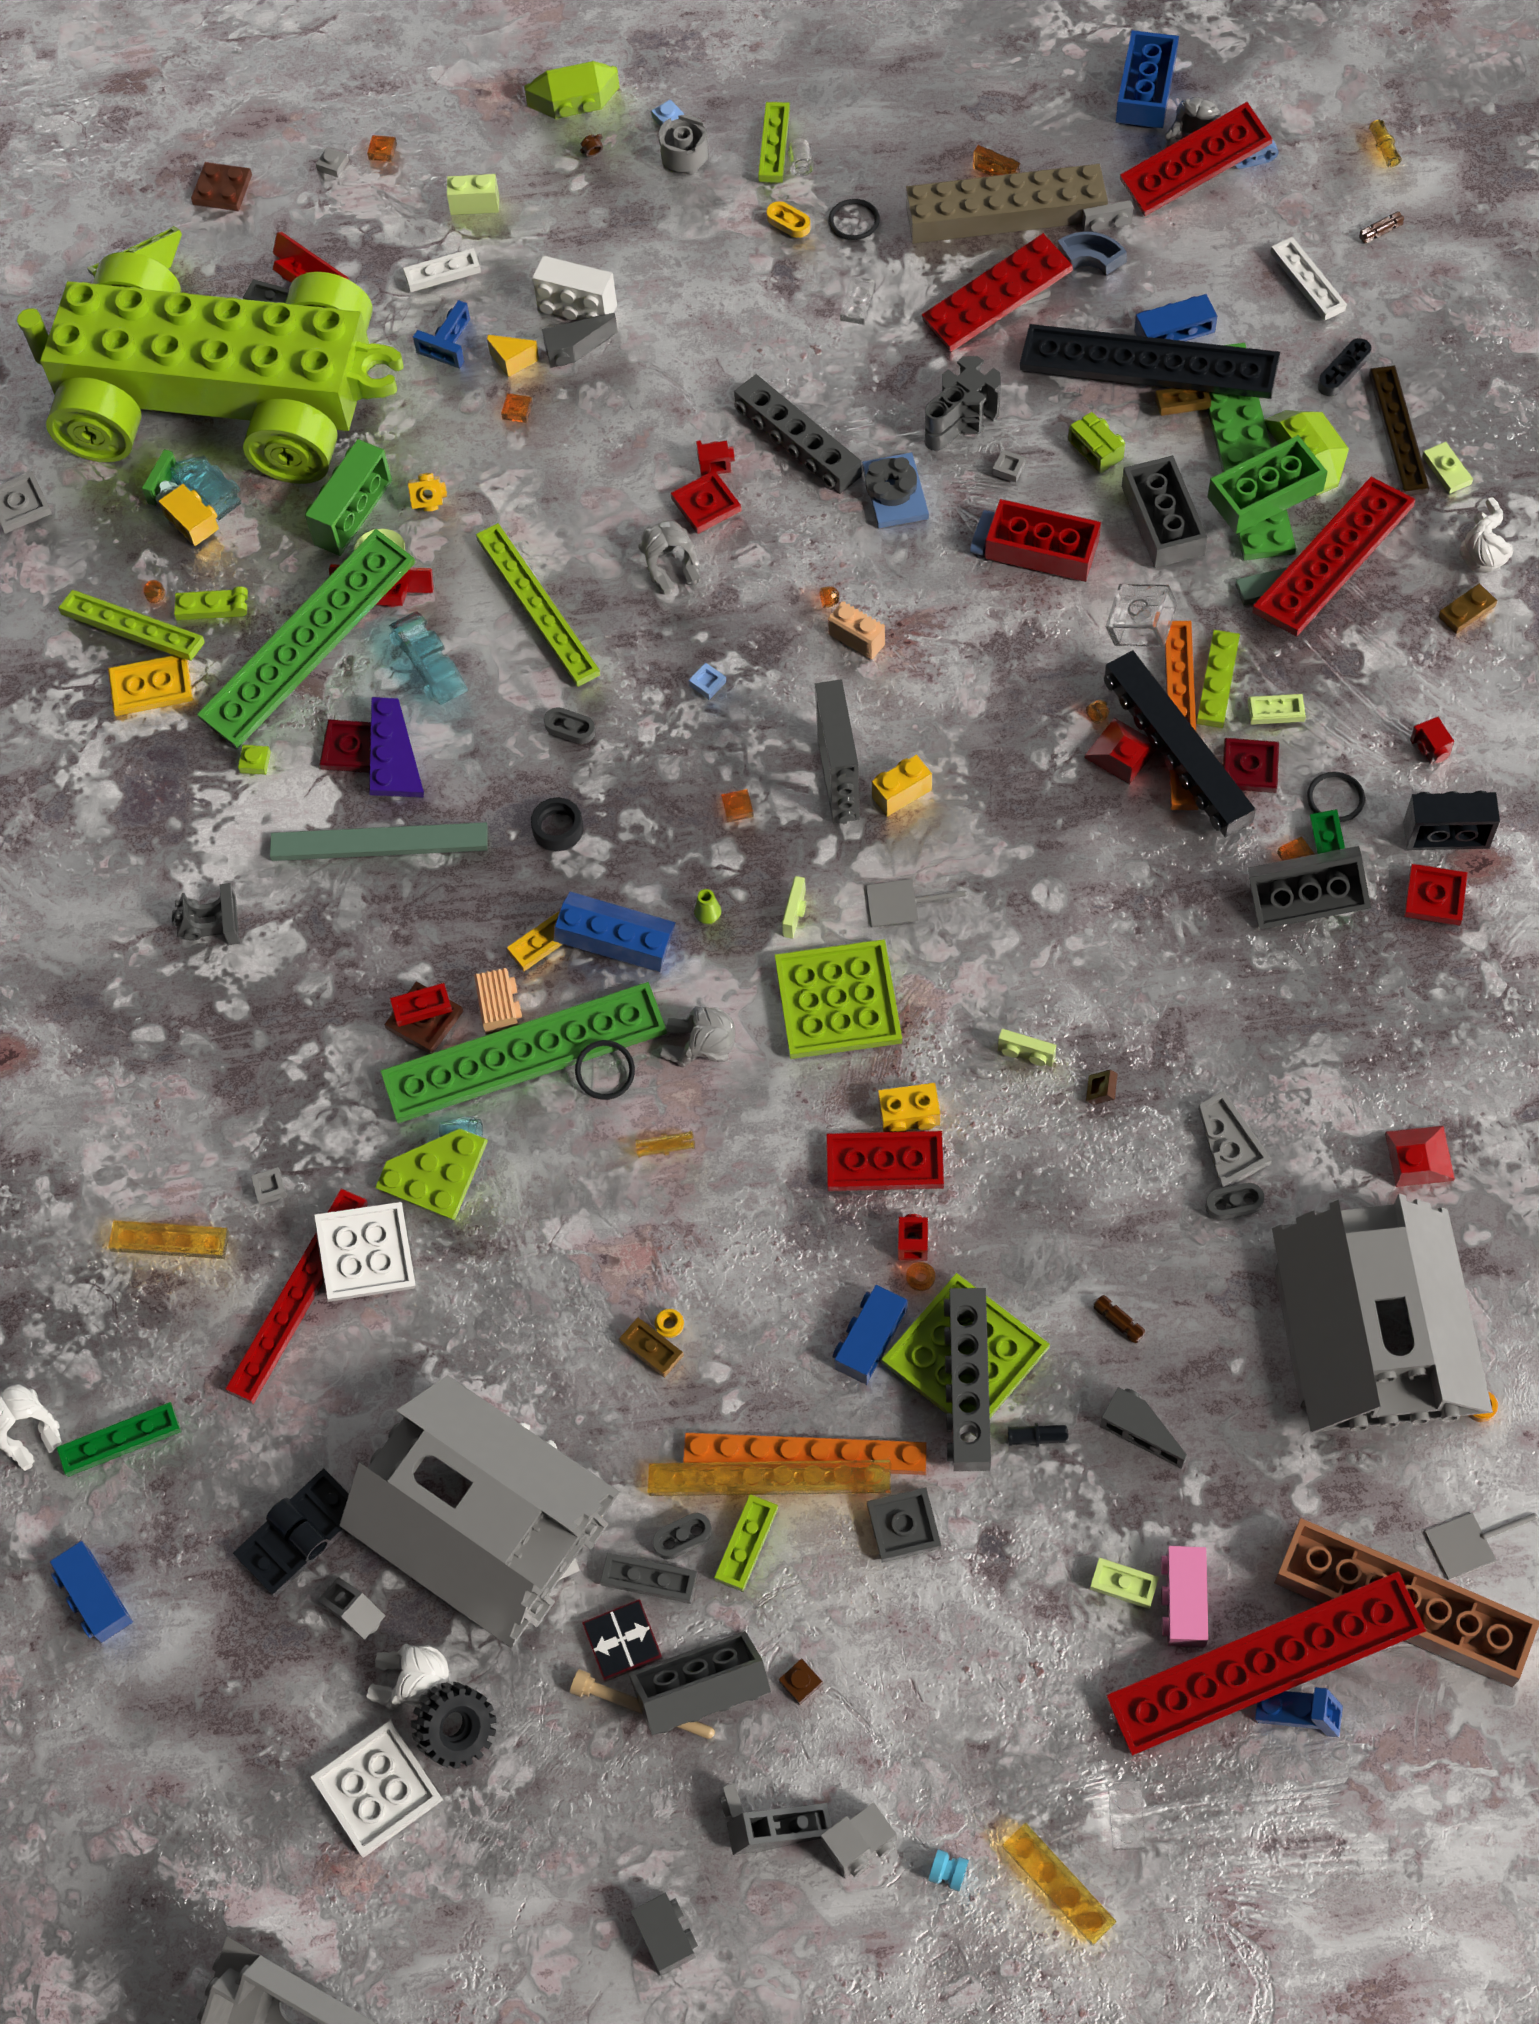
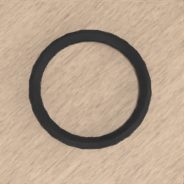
M862 199L844 200L834 206L829 214V225L832 231L839 237L848 240H860L870 236L876 231L880 222V215L875 206ZM862 204L871 209L875 216V222L871 229L863 234L848 235L836 228L834 215L838 209L845 205Z
M1327 772L1316 777L1307 790L1308 804L1314 813L1321 811L1313 801V790L1320 781L1331 777L1348 780L1356 787L1359 793L1357 808L1349 815L1339 817L1340 822L1349 821L1362 811L1365 804V794L1361 784L1355 778L1342 772Z
M610 1040L593 1042L587 1045L577 1057L575 1064L576 1080L580 1088L593 1098L600 1100L617 1098L624 1094L633 1082L635 1076L633 1058L629 1051L617 1042ZM596 1047H614L621 1051L628 1061V1079L624 1086L614 1093L600 1094L588 1088L582 1079V1061L586 1054Z

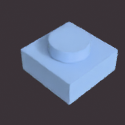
M671 99L651 110L652 118L660 126L670 118L673 121L679 119L678 116L684 115Z
M707 663L689 679V686L709 700L726 683V676Z

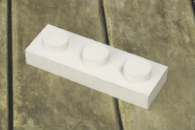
M474 248L403 268L410 292L481 273Z

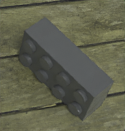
M1174 456L1124 467L1121 487L1154 568L1204 556L1207 535Z

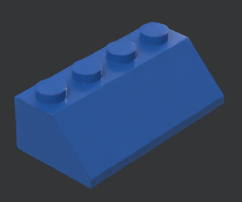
M569 892L562 904L555 925L554 942L660 972L676 922Z

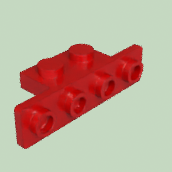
M283 232L276 234L273 254L280 258V260L274 261L272 270L281 275L284 280L292 283L298 276L310 272L331 273L349 280L346 275Z
M331 564L329 566V576L334 573L340 564ZM411 567L376 605H386L388 607L403 606L407 592L432 593L434 590L432 569Z

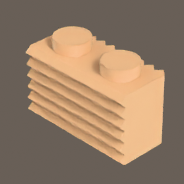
M842 601L828 618L830 636L870 659H873L885 645V625L880 624V621L876 622V619H872L871 616L867 617V614L854 609V606L850 607V604H846L845 601Z
M507 968L496 971L492 970L491 972L487 971L486 973L482 972L480 974L476 973L474 978L485 1034L518 1025L517 1018H522L519 1001L514 1002L513 994L518 993L515 977H509Z

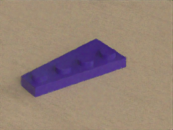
M372 697L369 795L424 798V790L399 699Z

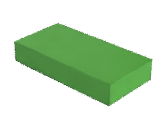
M163 450L142 487L148 504L154 506L158 504L156 502V495L160 493V483L165 480L170 482L178 469L172 451Z

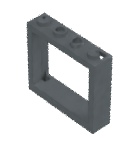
M840 679L815 683L817 742L833 824H847L848 821L860 820L859 769L843 682Z

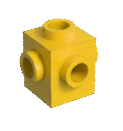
M423 473L418 475V479L408 481L412 509L423 508L424 511H434L439 509L438 505H443V498L447 497L445 482H440V476H433V473ZM428 489L432 494H426L424 490Z

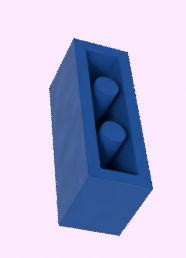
M1207 294L1136 314L1134 331L1136 336L1188 341L1215 333L1218 316Z
M875 1285L871 1293L867 1291L860 1304L862 1311L858 1318L853 1316L846 1330L849 1334L845 1342L840 1341L837 1344L832 1356L835 1358V1370L866 1385L908 1310L907 1299L878 1285Z
M83 1541L75 1544L50 1561L55 1570L51 1573L52 1578L60 1589L65 1586L69 1593V1596L65 1599L74 1613L78 1611L81 1613L84 1621L80 1625L89 1638L95 1636L103 1643L133 1623L132 1618L91 1550Z

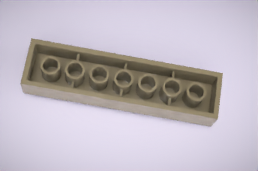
M1100 164L906 186V210L912 244L1082 224L1083 209L1108 205Z

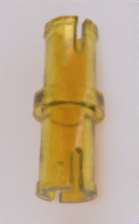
M1383 120L1373 121L1369 126V130L1375 138L1377 150L1382 153L1387 167L1397 166L1402 161V158L1394 145V137L1389 135Z
M693 1131L667 1135V1132L661 1133V1136L636 1139V1148L648 1146V1148L637 1150L638 1158L661 1153L667 1156L670 1155V1152L695 1149V1140L683 1142L684 1140L694 1138Z

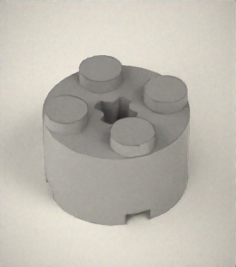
M690 115L678 116L679 119L671 121L670 118L660 127L661 159L665 167L691 175L696 173L698 168L707 161L709 154L707 131L700 119Z

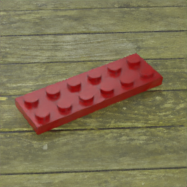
M1245 102L1120 174V180L1146 217L1271 145L1273 138L1249 103Z
M1042 233L924 312L922 319L946 348L952 352L1072 272V264L1048 237Z

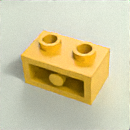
M181 484L159 500L164 516L194 546L219 530L216 522L218 516L210 505L205 506L199 494L195 490L190 491L184 484Z
M917 754L910 759L901 760L896 767L888 772H881L872 781V798L887 817L932 790V773Z
M935 1083L878 1090V1103L883 1132H906L907 1130L917 1128L919 1130H930L935 1126H940V1108Z

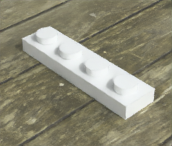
M1293 237L1271 246L1270 254L1324 321L1346 311V302Z

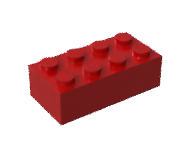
M1000 499L986 538L985 559L1086 582L1099 543L1101 522Z

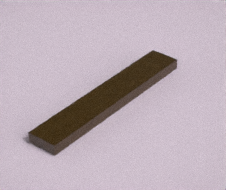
M1394 365L1370 368L1369 376L1401 492L1409 496L1428 494L1429 484L1396 367Z

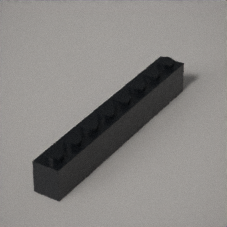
M1134 650L1107 663L1103 678L1106 687L1110 691L1113 690L1121 707L1124 710H1128L1133 716L1137 728L1144 730L1151 746L1155 750L1160 751L1166 766L1176 772L1182 787L1191 792L1198 808L1204 810L1210 817L1213 828L1216 831L1220 830L1223 836L1227 838L1252 824L1256 811L1255 807Z

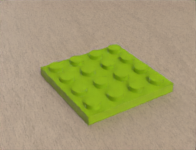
M885 939L775 954L790 1059L902 1044V1034Z
M957 1273L882 1358V1364L945 1414L952 1413V1403H946V1384H951V1374H945V1356H951V1345H945L944 1327H950V1317H944V1299H949L950 1288H976ZM986 1296L989 1412L991 1418L1048 1351L1050 1344ZM963 1317L958 1320V1323L962 1326H969L973 1321L970 1318ZM962 1346L958 1349L964 1355H969L974 1351L970 1346ZM969 1374L959 1377V1380L965 1384L972 1383L975 1380ZM964 1403L959 1407L965 1413H971L976 1409L970 1403Z

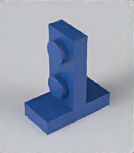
M460 300L457 301L455 306L448 311L442 326L437 328L435 336L417 330L413 336L416 353L460 369L464 363L461 345L455 344V342L470 321L467 303Z
M1315 1687L1314 1694L1284 1691L1258 1702L1255 1720L1262 1724L1321 1729L1326 1736L1339 1737L1343 1706L1327 1688Z

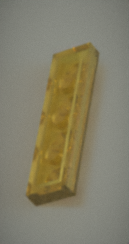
M114 1220L108 1248L111 1252L225 1259L230 1232L227 1228Z
M1026 1822L1002 1844L1003 1849L1092 1946L1117 1923Z

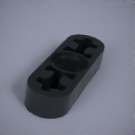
M1362 338L1352 340L1321 373L1318 382L1319 392L1325 396L1337 395L1369 360L1372 349L1371 344ZM1359 350H1362L1354 358L1355 351L1358 352ZM1348 364L1351 369L1343 371L1338 368V365ZM1335 376V383H1330Z

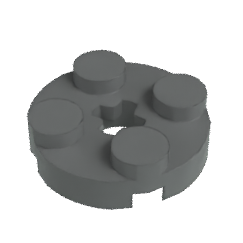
M885 458L874 461L869 465V470L866 474V490L873 500L876 498L885 506H897L907 502L910 499V495L913 492L915 493L917 489V474L906 458ZM888 479L896 480L894 485H890L889 482L885 481Z

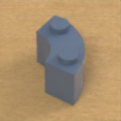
M1077 232L1058 240V250L1072 264L1073 270L1081 266H1092L1100 269L1107 276L1127 262V251L1117 241L1101 233Z

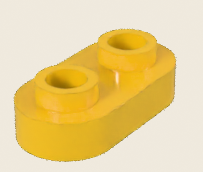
M781 201L773 202L767 207V221L772 226L795 238L804 237L810 232V218L805 213Z

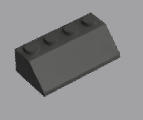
M1359 846L1248 867L1259 930L1371 908Z
M746 1631L628 1673L644 1720L652 1735L669 1732L674 1727L688 1722L699 1721L704 1716L718 1711L729 1710L734 1705L756 1700L762 1695L771 1692L763 1660Z

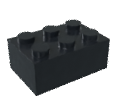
M1480 790L1473 793L1449 791L1437 794L1429 792L1412 794L1403 821L1406 851L1490 849L1500 823L1496 792Z

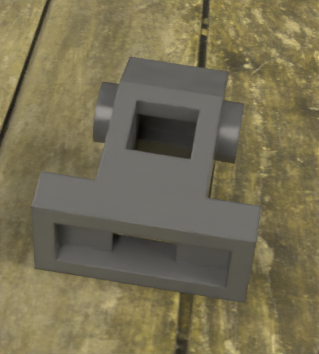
M231 883L219 884L220 897L215 902L209 904H199L195 899H187L185 893H182L180 900H175L177 910L172 911V926L177 927V937H184L186 940L194 941L201 937L224 934L229 945L239 944L237 901ZM215 916V922L200 923L199 918Z

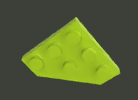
M459 1128L386 1161L375 1188L455 1220L488 1140Z

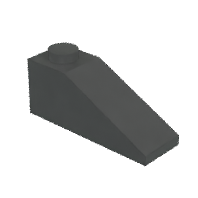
M615 313L542 329L544 345L551 368L575 363L618 332Z
M1118 1387L1101 1418L1100 1427L1182 1469L1187 1454L1145 1400L1141 1399V1395L1136 1391L1128 1388L1123 1390Z
M827 1803L743 1812L726 1823L733 1855L762 1852L821 1839V1835L832 1827Z

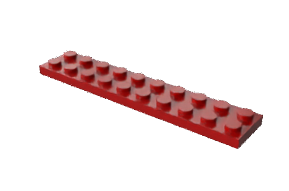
M1398 1571L1106 1696L1133 1756L1424 1633L1426 1629Z

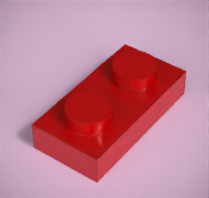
M445 983L390 998L398 1027L453 1012Z

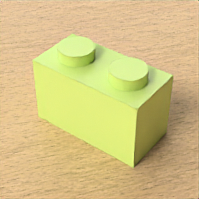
M496 174L447 176V199L451 215L499 213V191Z

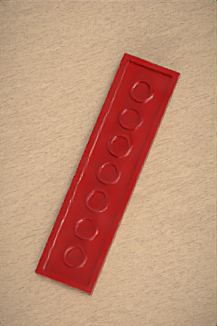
M1371 476L1253 605L1252 613L1297 637L1414 507L1415 499Z

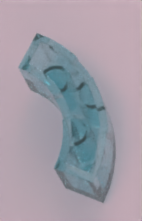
M415 611L390 624L389 627L392 632L389 633V637L396 648L400 647L414 664L426 684L423 689L428 699L442 705L467 692L468 689L453 660L451 661L447 654L443 655L441 652L445 650V647L435 631H431L430 628L426 629L425 626L428 625L427 620L419 612Z

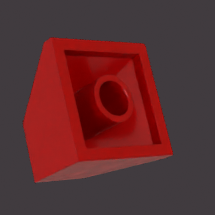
M1113 718L1087 751L1084 758L1130 785L1156 750L1151 746L1146 735Z
M1444 1126L1385 1132L1396 1187L1455 1180Z

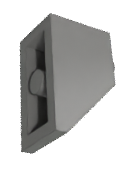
M339 1577L318 1599L327 1610L364 1640L379 1628L380 1622L385 1617L362 1592Z

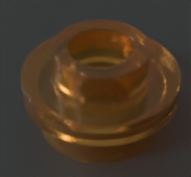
M925 1262L912 1264L906 1272L908 1285L916 1291L928 1290L935 1282V1271L931 1265ZM918 1274H923L926 1276V1279L918 1281L915 1277Z

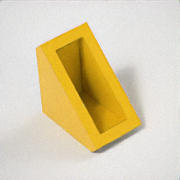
M495 335L487 336L490 355L508 377L537 362L539 359L537 342L534 340Z

